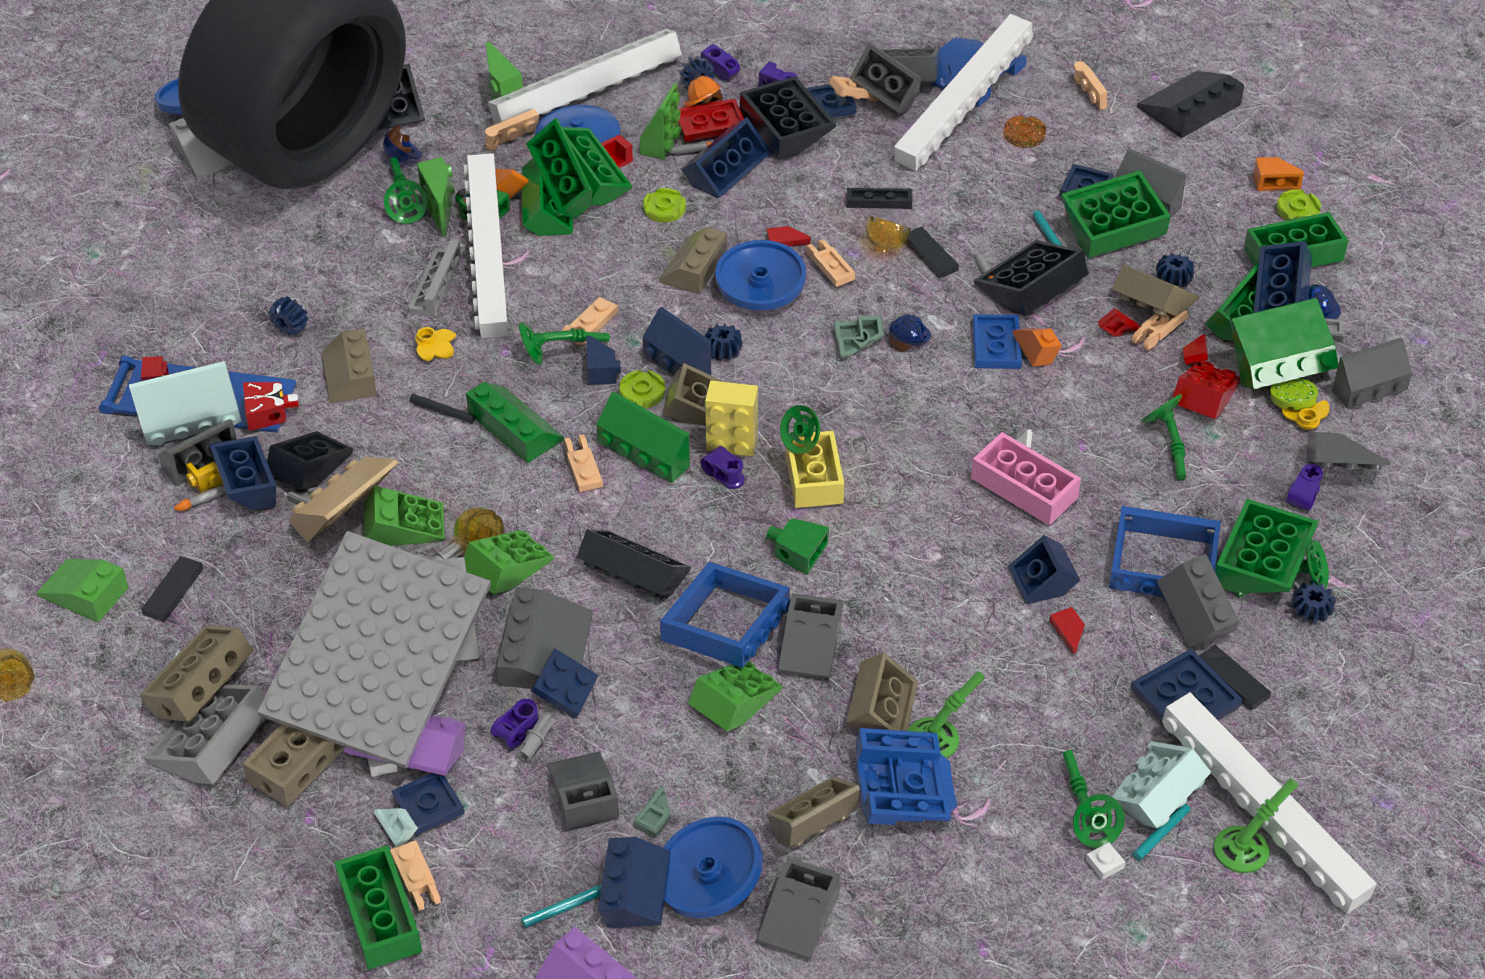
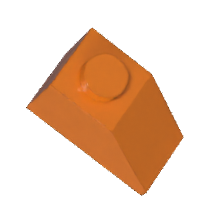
M1259 157L1255 161L1253 176L1257 191L1301 190L1304 172L1279 157Z
M1052 328L1016 329L1012 332L1032 367L1052 364L1062 346Z

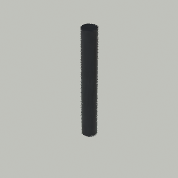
M414 393L410 396L411 403L470 424L475 422L476 416Z

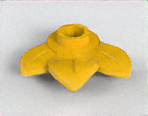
M431 327L419 329L415 336V341L418 345L416 350L418 356L424 361H430L434 356L442 359L453 356L454 349L450 341L455 339L456 333L448 329L435 331Z
M1324 400L1302 410H1294V407L1282 408V413L1287 419L1295 421L1300 428L1312 430L1319 426L1321 419L1328 416L1329 404Z

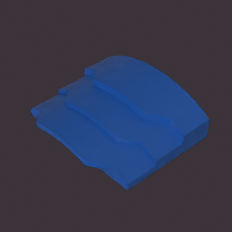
M954 38L940 49L939 77L931 85L944 90L984 43L976 39ZM1020 53L1018 57H1015L1010 62L1007 70H1003L999 77L1005 72L1015 76L1026 66L1027 56ZM992 84L987 89L986 94L978 99L975 106H981L991 97Z
M859 729L856 737L857 783L860 788V803L867 823L895 825L896 821H950V812L955 810L958 804L954 793L951 762L940 753L937 733Z

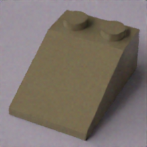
M683 363L671 380L663 413L683 423L706 426L705 400L710 380L724 381Z

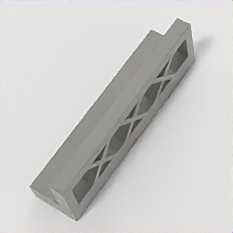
M451 239L446 250L435 248L408 307L409 313L435 317L461 259L459 240ZM438 257H443L441 262L439 263L437 261ZM424 302L425 307L417 306V304Z

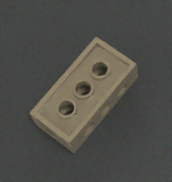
M205 625L145 688L140 697L155 718L189 722L197 716L201 707L214 697L215 692L230 680L231 675L247 661V657L254 650L239 627Z
M281 724L242 763L246 781L288 807L345 747Z

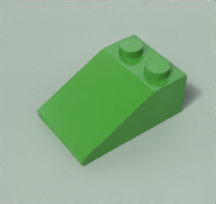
M490 41L487 42L488 84L491 90L490 101L523 88L522 73Z
M442 157L417 163L419 184L427 194V209L442 237L447 236L453 205L452 194L455 191L450 181V177H453L452 169L449 164L446 165Z
M66 559L36 594L40 598L99 622L129 587L124 569L117 565L98 559Z

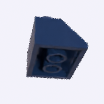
M663 307L659 308L642 337L643 354L646 358L653 360L663 370L668 371L672 375L676 374L683 363L711 375V341Z
M257 436L209 444V449L228 498L250 510L276 506V483Z
M638 837L609 838L598 911L607 928L661 925L671 855L668 849Z

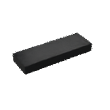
M847 188V208L912 209V189Z
M922 226L903 234V240L939 278L959 270V264Z
M180 556L142 607V614L165 622L203 570L202 563Z
M1213 645L1199 655L1243 699L1242 703L1251 711L1270 698L1271 691L1218 646Z

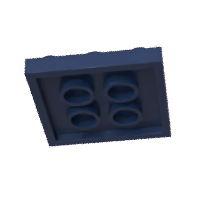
M1192 648L1132 681L1130 689L1161 721L1163 720L1166 707L1188 693H1191L1217 720L1240 707L1243 700Z

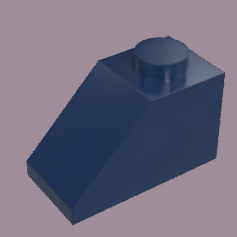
M586 336L589 385L617 384L616 374H621L620 360H615V351L592 336Z

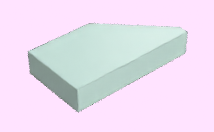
M405 809L374 810V814L396 847L406 844L418 829Z

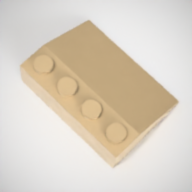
M364 457L359 462L354 459L344 468L346 472L340 476L337 473L327 481L328 487L324 490L321 487L315 490L309 496L311 500L305 504L302 501L291 510L294 514L288 521L308 543L369 494L374 485L378 486L399 462L396 459Z

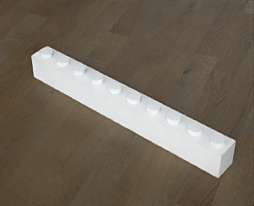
M1010 14L894 146L895 162L915 171L927 162L933 151H936L941 142L950 136L952 129L962 122L965 114L974 108L978 99L986 94L987 89L992 83L997 81L1003 70H1007L1010 62L1019 56L1026 44L1031 42L1033 38L1031 22L1013 14Z
M664 29L489 101L488 105L494 125L532 109H535L540 115L552 112L553 108L569 105L572 100L584 99L588 97L587 94L601 92L608 85L620 84L625 78L637 77L642 71L654 70L661 63L675 61L676 57L682 55L676 31Z
M494 153L467 155L468 164L464 165L465 178H469V181H465L466 194H470V197H466L467 210H471V213L467 214L468 227L473 229L468 230L469 244L474 243V247L469 248L470 259L475 260V264H471V275L476 277V281H472L473 295L477 294V298H473L474 312L479 313V316H474L475 330L480 329L481 339L508 336Z
M1191 693L1186 694L1166 707L1162 723L1167 731L1173 733L1181 741L1183 747L1193 748L1211 771V774L1217 779L1219 785L1223 789H1227L1236 799L1238 805L1246 809L1253 817L1257 814L1256 809L1258 807L1261 808L1260 805L1265 803L1266 799H1271L1282 787ZM1291 795L1278 807L1279 811L1274 812L1275 815L1273 817L1270 816L1271 819L1269 821L1265 820L1261 828H1264L1273 837L1274 842L1279 847H1282L1292 857L1293 862L1311 877L1313 883L1324 890L1332 903L1340 907L1346 914L1371 898L1377 883Z

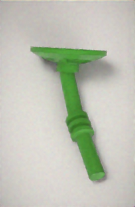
M977 671L958 691L955 690L949 696V699L945 700V705L936 717L919 719L909 727L908 731L937 733L939 747L942 748L946 744L948 745L940 753L946 758L952 756L959 745V734L956 728L946 720L953 711L956 712L966 702L965 698L985 679V676L980 671ZM942 725L946 726L951 731L952 737L946 735V731L944 730Z
M1290 778L1271 799H1266L1265 803L1260 805L1261 808L1258 807L1256 809L1257 814L1247 827L1231 826L1225 828L1217 835L1214 842V853L1224 867L1238 873H1251L1261 869L1266 864L1269 857V846L1266 839L1257 831L1265 820L1269 821L1271 819L1270 816L1273 817L1275 815L1274 812L1279 811L1278 807L1299 786L1293 778ZM1231 832H1235V833H1232L1231 835H1229L1228 838H1224L1227 834H1229V833H1231ZM1255 836L1260 841L1262 846L1256 845V842L1252 837ZM1229 847L1230 852L1236 856L1235 861L1228 858L1222 848ZM1257 854L1260 856L1259 859H1257L1254 862L1245 863V861L1251 860L1254 857H1256Z

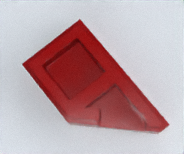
M790 226L767 228L766 234L770 241L779 242L789 247L811 244V237Z
M1116 308L1112 309L1098 321L1099 327L1113 337L1122 336L1125 332H1136L1141 327Z
M1205 334L1183 347L1185 365L1208 360V346Z
M1073 607L1051 614L1049 621L1074 654L1077 652L1085 624Z

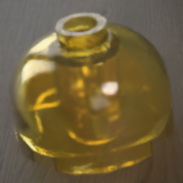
M869 215L865 230L866 237L870 243L876 245L875 250L888 253V250H897L906 243L911 231L910 227L906 226L905 230H903L904 226L878 217L874 221L875 217Z
M471 507L458 516L454 524V538L456 543L466 552L469 542L503 534L504 525L502 518L495 511L486 507Z
M12 648L0 649V698L3 701L19 699L31 689L30 685L34 681L35 675L32 664L24 653Z

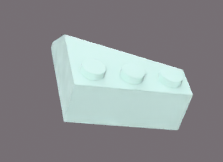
M1151 741L1146 747L1149 753L1145 758L1140 757L1135 765L1138 769L1135 773L1126 776L1113 795V798L1120 803L1123 810L1141 824L1154 828L1163 826L1168 822L1169 816L1186 803L1187 797L1194 790L1200 788L1205 783V778L1211 773L1193 748Z

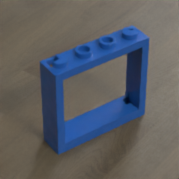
M1122 506L1109 588L1163 597L1157 581L1163 576L1120 569L1125 531L1209 543L1208 559L1215 571L1221 521Z
M708 562L660 620L661 641L743 668L751 657L754 658L759 646L767 641L768 635L773 628L778 627L783 615L788 613L791 601L790 587ZM716 586L769 603L740 641L686 624Z

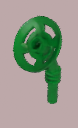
M393 157L390 159V164L394 174V183L385 192L384 207L387 214L396 222L404 224L413 223L419 220L427 210V194L420 184L406 179L398 159ZM395 188L399 191L398 194L393 191ZM416 189L422 196V204H419V197L415 192ZM412 194L415 196L416 203H413ZM390 199H393V206L398 211L396 214L390 207ZM396 200H399V204L401 206L400 209L396 204ZM414 209L418 211L413 217L403 218L404 212H410Z
M520 322L518 325L525 348L537 365L543 363L541 346L545 345V342L570 340V342L584 343L586 336H592L600 342H609L610 340L609 333L586 332L584 329L574 328L568 331L535 333L524 322Z
M1181 394L1172 398L1141 420L1142 423H1148L1160 419L1162 423H1166L1172 442L1170 445L1171 457L1175 462L1177 480L1180 481L1186 479L1184 463L1186 453L1185 445L1181 442L1172 411L1180 402Z
M795 405L786 411L781 420V439L789 451L796 454L807 453L815 447L819 440L820 422L816 413L808 406ZM804 411L807 413L805 415H801L800 412ZM793 417L796 421L793 425V432L789 433V423ZM815 432V436H814V439H813V441H812V440H811V437L813 436V433ZM793 441H795V442H797V443H799V444H804V447L801 448V447L796 446V445L793 443Z
M1311 540L1308 544L1306 559L1303 560L1298 574H1310L1311 579L1316 585L1319 586L1324 582V589H1326L1329 581L1327 559L1321 544L1317 540ZM1235 593V595H1236L1238 598H1239V597H1242V596H1244V595H1246V594H1249V593Z
M1064 751L1063 757L1070 776L1069 784L1071 785L1073 795L1077 797L1080 803L1073 816V830L1076 837L1083 844L1092 848H1099L1107 843H1113L1119 837L1124 827L1125 816L1122 806L1115 798L1106 794H1094L1088 797V787L1084 776L1080 775L1073 751ZM1097 800L1106 801L1102 807L1093 806L1091 803ZM1114 809V811H1115V817H1116V818H1115L1114 827H1111V824H1112V813H1111V810ZM1081 812V826L1083 828L1082 830H1080L1079 828V817ZM1103 831L1106 835L1101 839H1089L1090 832L1099 833Z

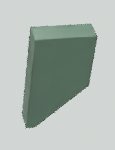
M660 786L633 820V827L654 838H657L671 820L665 789Z

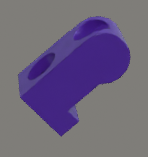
M714 43L701 52V59L706 58L709 64L713 66V72L724 81L729 80L740 71L738 61Z
M769 61L759 72L758 87L794 76L798 78L795 73L784 72L776 68V63Z

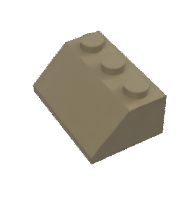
M705 227L686 237L659 278V283L701 294L715 272L719 259L727 251V233Z
M1126 265L1122 266L1112 290L1120 293L1119 298L1128 302H1132L1135 299L1137 300L1136 305L1147 310L1152 306L1154 307L1153 312L1164 317L1167 313L1177 316L1199 298V296Z
M365 328L341 332L322 351L330 404L377 396Z
M884 652L862 661L846 723L857 732L860 728L907 731L918 681Z
M832 776L766 813L777 842L788 847H796L801 845L804 839L810 835L824 832L827 829L826 826L831 823L845 820L849 817V813L857 809L860 788L858 784Z

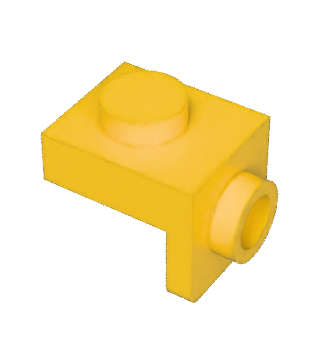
M191 462L186 464L188 471L186 479L192 488L196 487L200 493L222 484L215 462L198 470Z

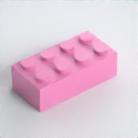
M1003 432L977 454L972 462V480L1049 526L1078 499L1080 477Z

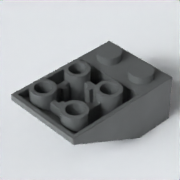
M1308 432L1307 461L1314 462L1313 464L1319 467H1333V463H1338V467L1357 468V464H1362V468L1382 469V465H1389L1390 461L1343 434Z
M792 593L778 668L779 672L830 678L842 622L843 600Z
M600 751L548 763L566 829L619 817L618 796Z
M788 857L778 877L757 942L810 960L839 895L840 874Z

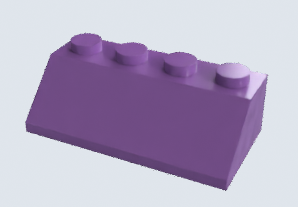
M431 715L407 767L445 776L464 751L466 723L456 721L453 718H441ZM347 747L344 749V753L383 761Z
M576 926L554 944L536 976V979H638Z

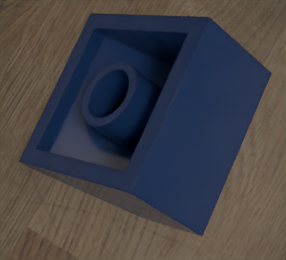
M1045 535L1008 565L1028 604L1063 596L1081 581L1063 545Z

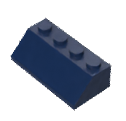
M745 118L730 126L682 167L681 170L693 187L718 199L766 158L771 151L749 119Z
M1306 241L1260 246L1254 313L1309 299L1312 256Z

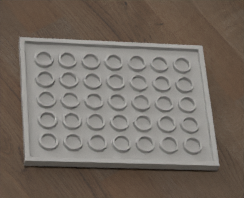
M347 531L258 710L259 716L406 769L490 589V580Z

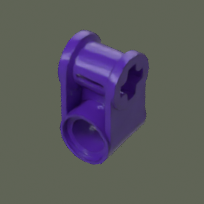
M718 446L700 460L701 467L705 473L721 482L727 488L737 489L744 484L745 478L741 472L743 470V461L731 454L723 446Z
M1307 464L1301 468L1298 477L1290 487L1286 503L1307 511L1311 510L1319 492V483L1323 476V471L1319 466Z
M526 698L516 702L512 708L493 723L490 730L491 735L505 741L508 748L516 749L525 739L527 730L533 729L539 720L537 704L533 700Z

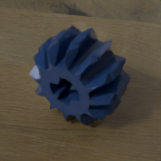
M696 56L694 60L689 57L687 64L682 63L684 69L679 70L681 75L679 78L680 82L684 84L687 90L690 83L700 76L715 78L713 66L709 64L706 58L701 59L700 56Z
M1171 252L1169 256L1163 255L1162 259L1158 260L1156 276L1158 279L1177 287H1187L1194 277V262L1189 261V256L1182 257L1181 253L1174 255Z
M288 296L277 299L268 312L269 320L275 324L274 327L280 329L281 333L285 332L288 336L300 333L309 320L306 316L308 312L302 308V305H299L296 299L291 300Z
M726 323L723 326L716 324L714 328H708L705 337L711 341L712 359L718 357L720 361L723 358L731 360L732 356H738L742 350V335L740 330L735 329L734 325L728 327Z
M1313 580L1309 585L1303 582L1299 589L1296 588L1294 590L1291 608L1295 609V616H1303V623L1307 619L1311 620L1313 625L1318 620L1324 623L1328 616H1331L1334 612L1336 597L1331 596L1332 589H1324V582L1319 586Z

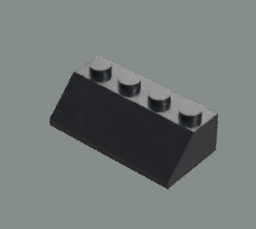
M586 529L576 556L584 561L583 565L592 569H597L598 567L604 569L605 575L616 579L622 577L627 580L626 584L635 588L642 586L648 589V594L661 598L662 595H672L691 569V566L608 530Z

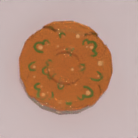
M1018 115L1006 121L1004 137L1014 146L1030 148L1040 145L1045 140L1046 126L1040 119L1034 116L1023 118L1024 115Z

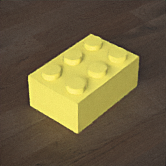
M710 380L705 400L706 451L711 452L718 446H723L731 454L754 457L758 438V386Z
M834 431L820 432L817 444L807 453L796 454L786 448L785 455L795 508L844 503V479ZM815 432L813 433V436L811 437V440H812V441H813V439H814ZM793 441V443H794L796 446L801 447V448L804 447V444H799V443Z

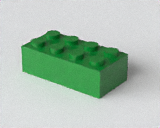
M1330 212L1249 228L1247 229L1243 249L1253 265H1255L1259 261L1260 246L1306 241L1312 256L1311 267L1343 261L1349 240Z
M386 845L335 861L338 882L367 969L369 970L421 953L420 935L389 846Z

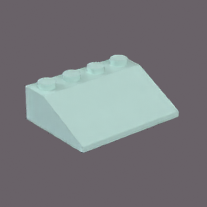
M225 361L129 384L148 446L161 445L164 442L175 439H185L228 419L233 421V425L242 423Z

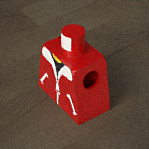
M280 382L243 383L249 431L284 423L286 421L285 409L299 407L298 394L283 395Z

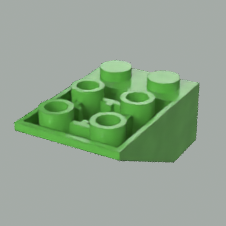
M677 83L672 85L639 138L640 155L664 160L668 152H671L675 139L680 137L681 127L678 126L681 113L678 110L680 93H677Z
M374 485L363 504L364 537L389 546L442 542L445 540L442 502Z
M518 530L469 542L464 559L466 572L490 580L491 586L489 591L496 594L513 589L551 562L554 556L543 545L533 540L527 532Z
M749 661L743 668L731 664L698 677L688 704L726 731H730L747 722L780 692L783 686L777 683L772 676L758 670Z

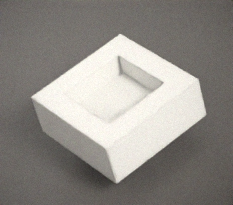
M1110 843L1095 849L1086 856V861L1102 880L1125 867V861Z

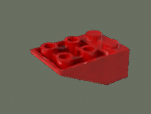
M1201 361L1179 376L1172 398L1181 394L1182 398L1178 406L1216 419L1222 414L1240 384V376H1237V373L1232 370H1221L1215 368L1213 363Z

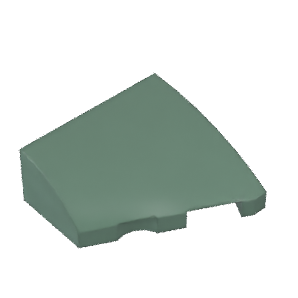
M881 315L858 316L857 321L834 322L833 326L840 359L846 358L882 339L884 336Z

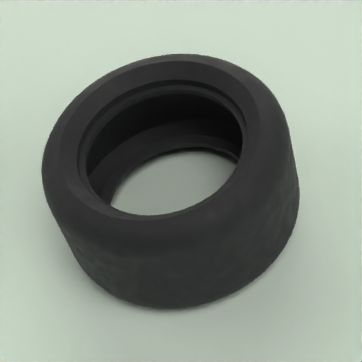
M209 0L191 31L181 60L178 96L184 120L191 132L204 145L264 184L279 189H296L314 185L331 176L347 164L369 141L384 119L396 94L405 61L406 35L402 18L392 0Z

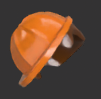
M700 76L694 79L688 87L689 99L684 102V107L698 104L702 100L705 103L722 101L723 96L720 84H717L712 78L707 76Z

